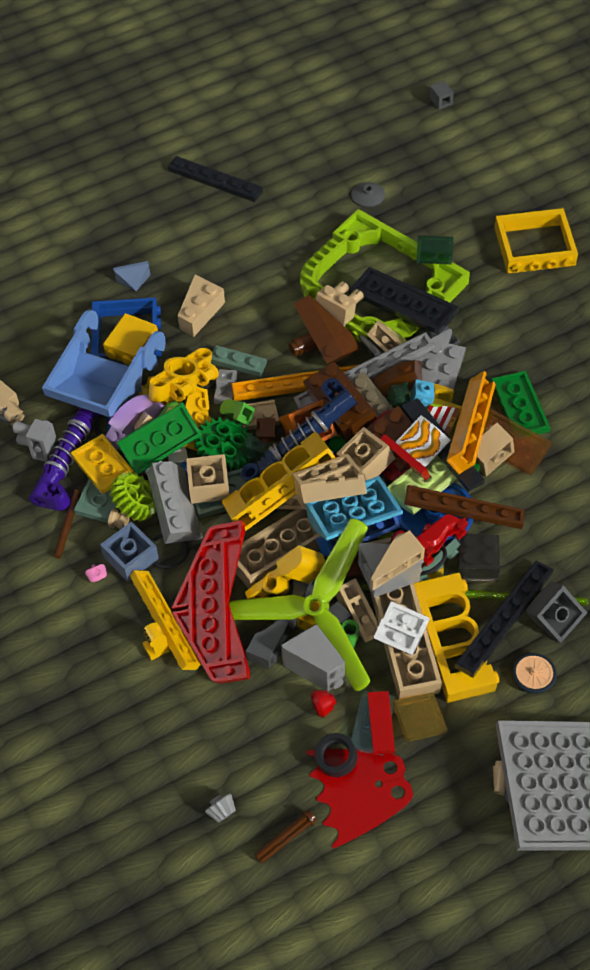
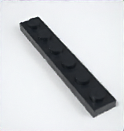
M178 156L168 166L169 172L252 202H256L263 192L262 186Z

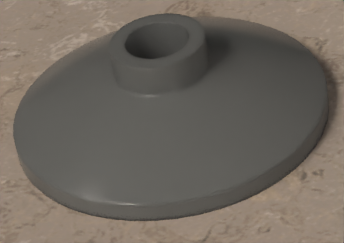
M364 182L353 188L351 197L355 204L370 208L378 206L383 202L385 192L376 183Z

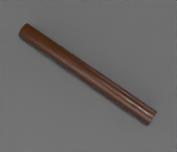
M80 490L73 491L54 552V557L57 559L62 557L74 518V509L81 495Z

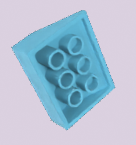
M380 476L365 480L367 494L305 503L309 522L314 530L326 540L340 536L350 519L360 520L367 526L401 515L403 510Z

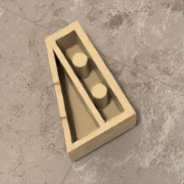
M195 274L178 314L179 329L194 337L224 305V289Z
M348 454L293 474L296 494L304 504L367 494L364 474Z

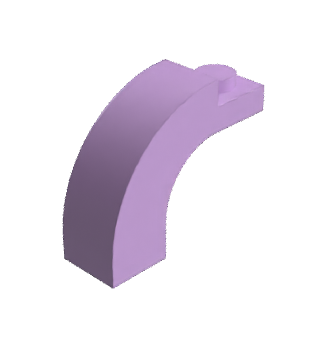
M148 395L132 398L113 415L109 421L111 428L105 437L116 450L121 451L116 442L133 431V425L143 411L155 418L165 405L161 402L149 400Z

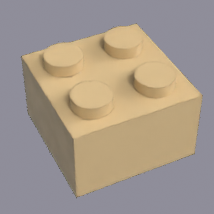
M498 423L493 426L490 425L483 432L475 462L480 464V471L486 477L515 452L513 438Z
M365 427L336 453L338 457L348 454L363 472L365 480L377 477L396 459L390 447Z
M225 454L186 459L191 504L219 501L230 495Z

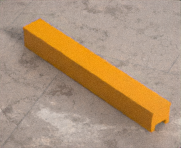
M485 371L469 380L446 460L458 474L475 465L496 385L494 381L489 383L486 380Z

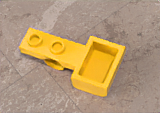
M298 545L276 562L278 568L267 573L266 577L254 583L245 592L247 599L265 598L271 594L284 596L289 590V580L291 579L309 584L316 579L325 563L323 554Z

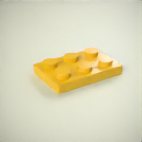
M103 434L70 452L71 457L101 494L110 490L114 479L120 474L128 473L129 471L132 474L134 473V470Z

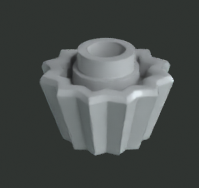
M228 794L223 798L221 795H218L210 801L211 806L206 809L205 813L218 823L236 811L232 795Z

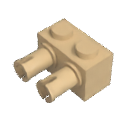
M341 281L335 288L326 285L316 294V301L345 326L354 318L356 303L363 299V293L361 291L358 292V289H356L349 296L345 295L344 293L349 290L347 283Z

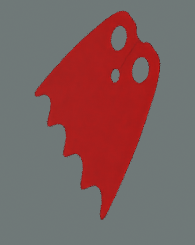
M326 749L324 761L331 767L341 766L348 759V749ZM357 749L358 759L356 766L347 775L332 777L325 774L319 766L310 773L311 778L318 779L324 784V790L316 800L328 804L331 808V813L323 822V825L333 827L339 833L332 848H337L372 830L402 810L411 801L413 791L411 784L404 778L406 768L400 756L392 753L373 755V751ZM308 750L306 754L315 757V750ZM388 761H392L397 765V771L393 774H388L383 769L384 764ZM377 780L382 781L383 785L381 787L375 786ZM395 786L404 788L405 795L403 798H394L391 795L392 788Z

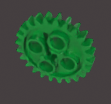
M218 417V420L215 421L214 418H211L210 422L205 421L204 425H200L199 430L202 435L194 440V449H198L197 455L205 457L225 454L226 467L229 472H231L233 467L238 470L240 466L244 467L246 463L249 464L255 453L256 446L252 442H250L252 445L249 442L245 444V442L253 434L247 433L248 428L242 429L241 423L235 424L236 420L229 422L228 417H226L225 421H222L221 417Z

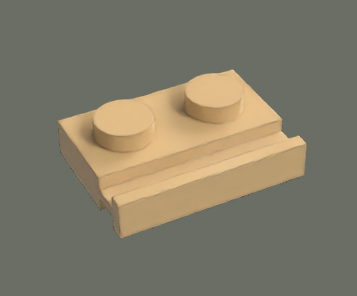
M275 400L248 404L255 408V412L249 426L242 424V429H257V418H275L276 426L280 425Z

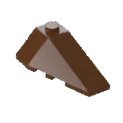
M310 295L293 303L327 365L332 362L336 363L360 350L351 332Z
M412 360L397 364L371 381L384 398L410 392L415 380H422V363L419 360Z

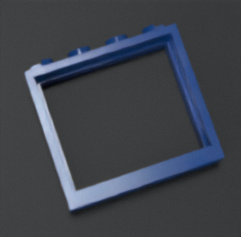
M156 297L92 302V310L98 315V329H92L91 354L126 365L116 359H110L105 353L101 354L102 317L121 316L125 313L129 315L152 314V323L157 325V329H161V318H158V315H161V306H157ZM155 349L154 354L159 364V357H162V351Z

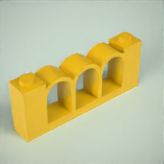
M316 431L300 442L301 445L287 452L282 461L269 465L261 473L260 477L249 480L239 491L235 490L222 500L233 522L242 520L245 522V531H247L296 494L293 479L294 473L336 458Z
M460 572L414 583L422 615L430 618L426 629L441 678V686L446 702L449 703L496 691L499 676L497 671H493L491 664L486 665L487 661L474 678L461 671L450 674L446 658L462 655L479 634L478 625L473 619L468 617L470 602L465 595V591H468L466 580L461 578ZM456 603L464 610L458 616L433 621L429 607ZM455 628H464L472 635V638L466 642L442 647L437 633Z

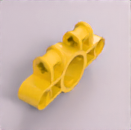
M199 348L186 357L168 359L164 363L163 371L149 381V400L162 402L171 397L181 402L187 395L195 393L197 384L206 386L210 380H215L219 372L216 366L211 364L212 351L207 348Z

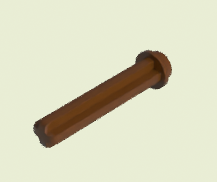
M310 810L303 811L300 818L255 853L256 859L260 863H264L308 826H314V822L317 821L314 814Z

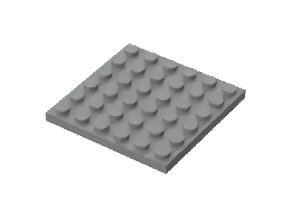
M497 721L495 725L517 850H590V722Z

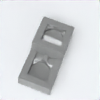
M219 369V375L216 379L217 387L214 395V404L221 405L226 399L234 400L231 383H235L237 380V370Z

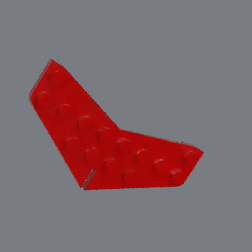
M242 520L215 525L207 530L172 606L173 610H180L172 612L174 618L209 678L218 684L250 679V668L229 605L245 535V522Z

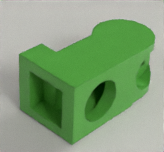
M230 399L223 401L220 406L221 414L246 426H249L255 412V408Z

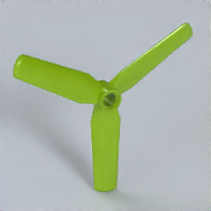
M350 519L318 573L312 595L306 598L298 595L234 600L230 601L229 605L234 620H294L308 614L312 615L315 624L318 625L345 661V676L355 691H360L368 686L370 678L339 620L329 611V601L339 592L358 552L359 544L362 543L368 530L367 525L362 521ZM319 601L320 607L317 611H314L313 604Z

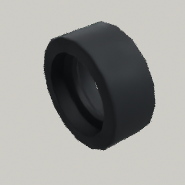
M327 734L320 739L315 749L317 764L329 776H345L356 766L358 759L357 749L351 739L344 734ZM336 743L345 745L349 752L346 762L337 767H331L324 761L326 749Z

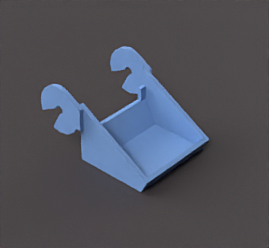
M89 309L82 314L76 324L72 339L42 389L45 396L111 417L121 406L141 392L143 368L152 371L158 366L154 350L164 351L165 336L160 331L153 332L145 347L139 348L130 366L86 353V348L91 344L86 330L87 328L98 329V315L95 311Z

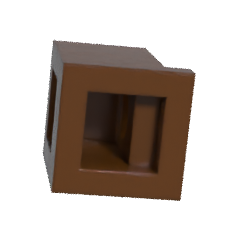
M257 418L256 437L258 438L257 440H260V448L267 449L270 446L273 447V444L276 443L275 418Z

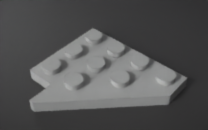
M448 329L440 335L431 338L435 349L413 360H419L422 363V381L443 385L454 390L466 347L449 344L452 329Z

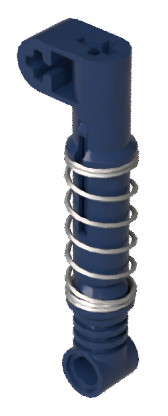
M329 378L322 384L321 390L329 402L319 410L315 409L312 411V416L306 417V421L302 424L298 423V427L294 431L289 430L290 434L285 438L281 437L282 441L278 445L273 444V447L270 446L266 450V457L262 456L261 461L257 460L258 464L249 463L242 468L241 477L245 482L260 477L261 473L269 465L282 461L287 452L301 445L300 442L315 431L318 434L326 433L331 428L332 423L357 404L353 396L336 378Z

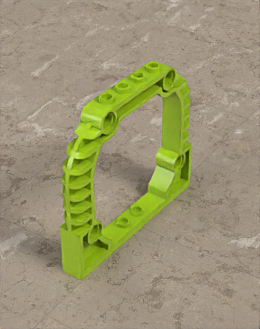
M359 209L333 232L332 239H329L319 251L315 252L307 260L300 274V285L304 297L310 295L316 301V294L324 288L318 283L319 279L344 254H354L360 250V246L378 244L380 241H383L399 252L432 269L433 278L427 281L426 292L447 302H451L469 284L470 276L469 271ZM356 314L344 326L351 332L355 341L362 343L360 340L361 335L371 339L367 334L377 321L390 327L403 338L411 337L421 328L400 317L383 322L372 316L361 318Z

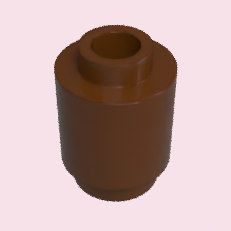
M305 333L293 339L289 343V349L293 356H302L314 350L316 344L311 335Z

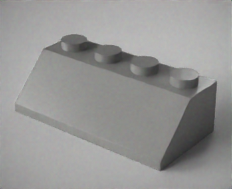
M172 461L152 463L147 476L164 543L202 539L203 536L194 503L191 504L185 468Z

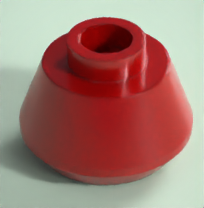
M313 690L311 693V700L318 717L325 718L334 710L333 706L336 705L333 693H328L327 690Z

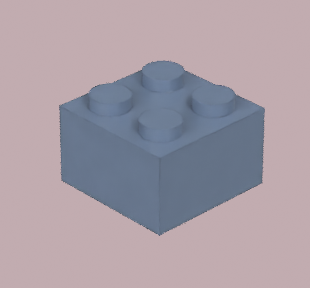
M132 522L100 544L103 557L127 582L131 580L129 575L133 570L143 571L159 559L156 545Z

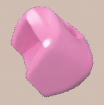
M93 564L92 568L85 571V575L90 582L99 581L107 576L104 564L98 566Z

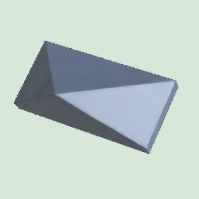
M148 261L115 267L116 282L137 291L150 276Z

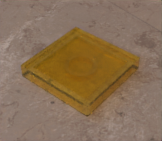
M433 692L394 700L393 707L406 742L447 732L446 724Z

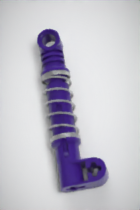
M80 407L76 415L68 421V429L63 431V438L58 439L59 445L55 446V452L49 455L50 461L45 462L43 473L29 496V500L33 504L58 511L64 510L70 505V497L64 487L58 483L66 477L69 466L74 462L70 452L76 450L80 444L82 446V442L87 439L91 431L92 422L95 417L100 415L99 413Z

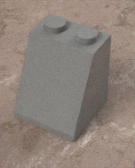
M359 544L358 565L369 588L371 577L390 544ZM423 559L373 591L370 589L373 597L375 598L419 582Z
M317 624L281 645L285 668L327 691L333 688L337 689L344 683L345 661Z

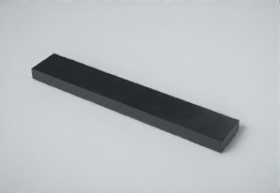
M418 398L401 406V410L412 424L422 415L450 439V442L437 455L467 492L484 484V478L474 466L458 474L446 461L452 439Z

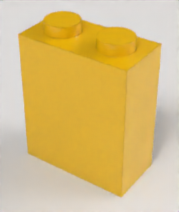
M125 313L103 344L105 355L110 359H116L130 366L139 348L145 347L153 332L158 331L157 325Z

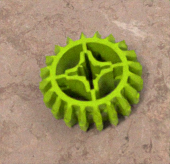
M129 471L128 473L120 474L114 479L109 495L113 498L112 502L116 504V508H119L121 513L126 514L127 518L131 517L133 521L138 520L141 522L150 519L157 512L150 484L143 476L139 477L136 472L132 474Z

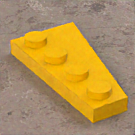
M197 386L194 394L186 396L184 405L199 429L200 425H204L205 421L210 422L211 417H209L208 413L210 409L208 391ZM194 440L184 446L186 448L198 451V449H194Z

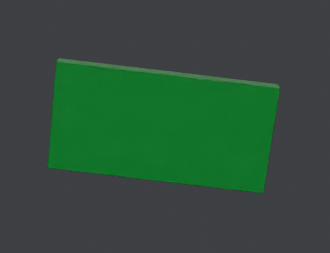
M526 371L491 378L490 383L493 381L496 383L494 393L514 440L550 432L551 427Z
M180 402L116 443L134 472L140 474L151 467L152 463H158L202 434L184 403Z

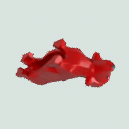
M447 514L432 525L430 523L425 525L422 534L416 537V539L425 548L423 560L426 567L434 561L431 555L440 550L449 536L456 534V539L460 540L466 535L467 530L465 528L468 524L466 518L459 519L451 514ZM397 531V532H395V534H393V536L391 537L390 544L392 543L393 539H394L398 534H400V533H403V534H404L405 532H404V531Z

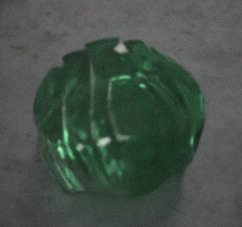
M408 382L392 384L389 387L387 400L393 409L397 406L401 408L403 404L410 402Z

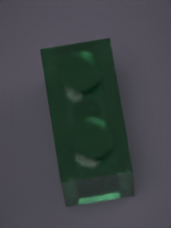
M418 235L416 263L452 265L453 237Z

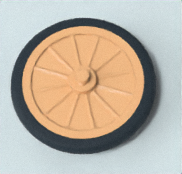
M529 653L515 661L512 668V677L520 689L528 693L539 694L552 688L557 678V672L552 661L546 656Z

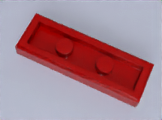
M384 434L380 438L390 447L392 453L422 479L426 481L430 477L427 468L390 437Z
M389 691L368 692L373 755L395 753Z

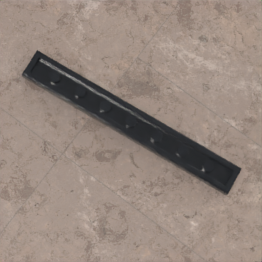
M537 560L533 563L456 662V669L474 678L551 577L554 569Z

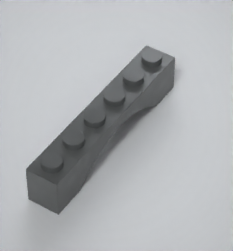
M292 579L294 584L292 595L304 598L312 595L315 579L309 584ZM297 619L277 620L265 630L256 633L246 650L247 660L270 669L273 663L276 664L278 661L281 645L288 641V633L291 629L295 628Z

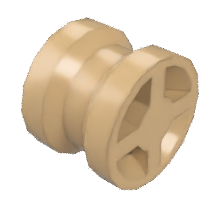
M112 509L108 518V527H117L120 530L129 523L130 517L127 518L126 514L119 512L117 509Z

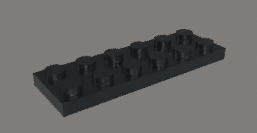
M371 267L349 289V294L358 289V292L361 291L363 293V301L437 335H440L459 312V306Z

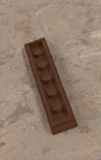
M407 485L404 505L522 529L524 526V509Z

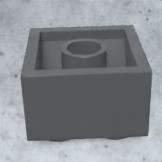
M552 581L524 610L536 625L559 643H562L587 614L586 610L563 585Z

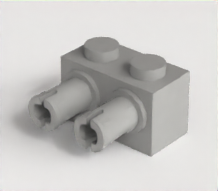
M35 419L31 425L18 421L13 425V432L18 434L16 438L17 444L29 446L33 459L43 462L50 461L49 455L55 452L54 447L58 446L52 423L46 420Z

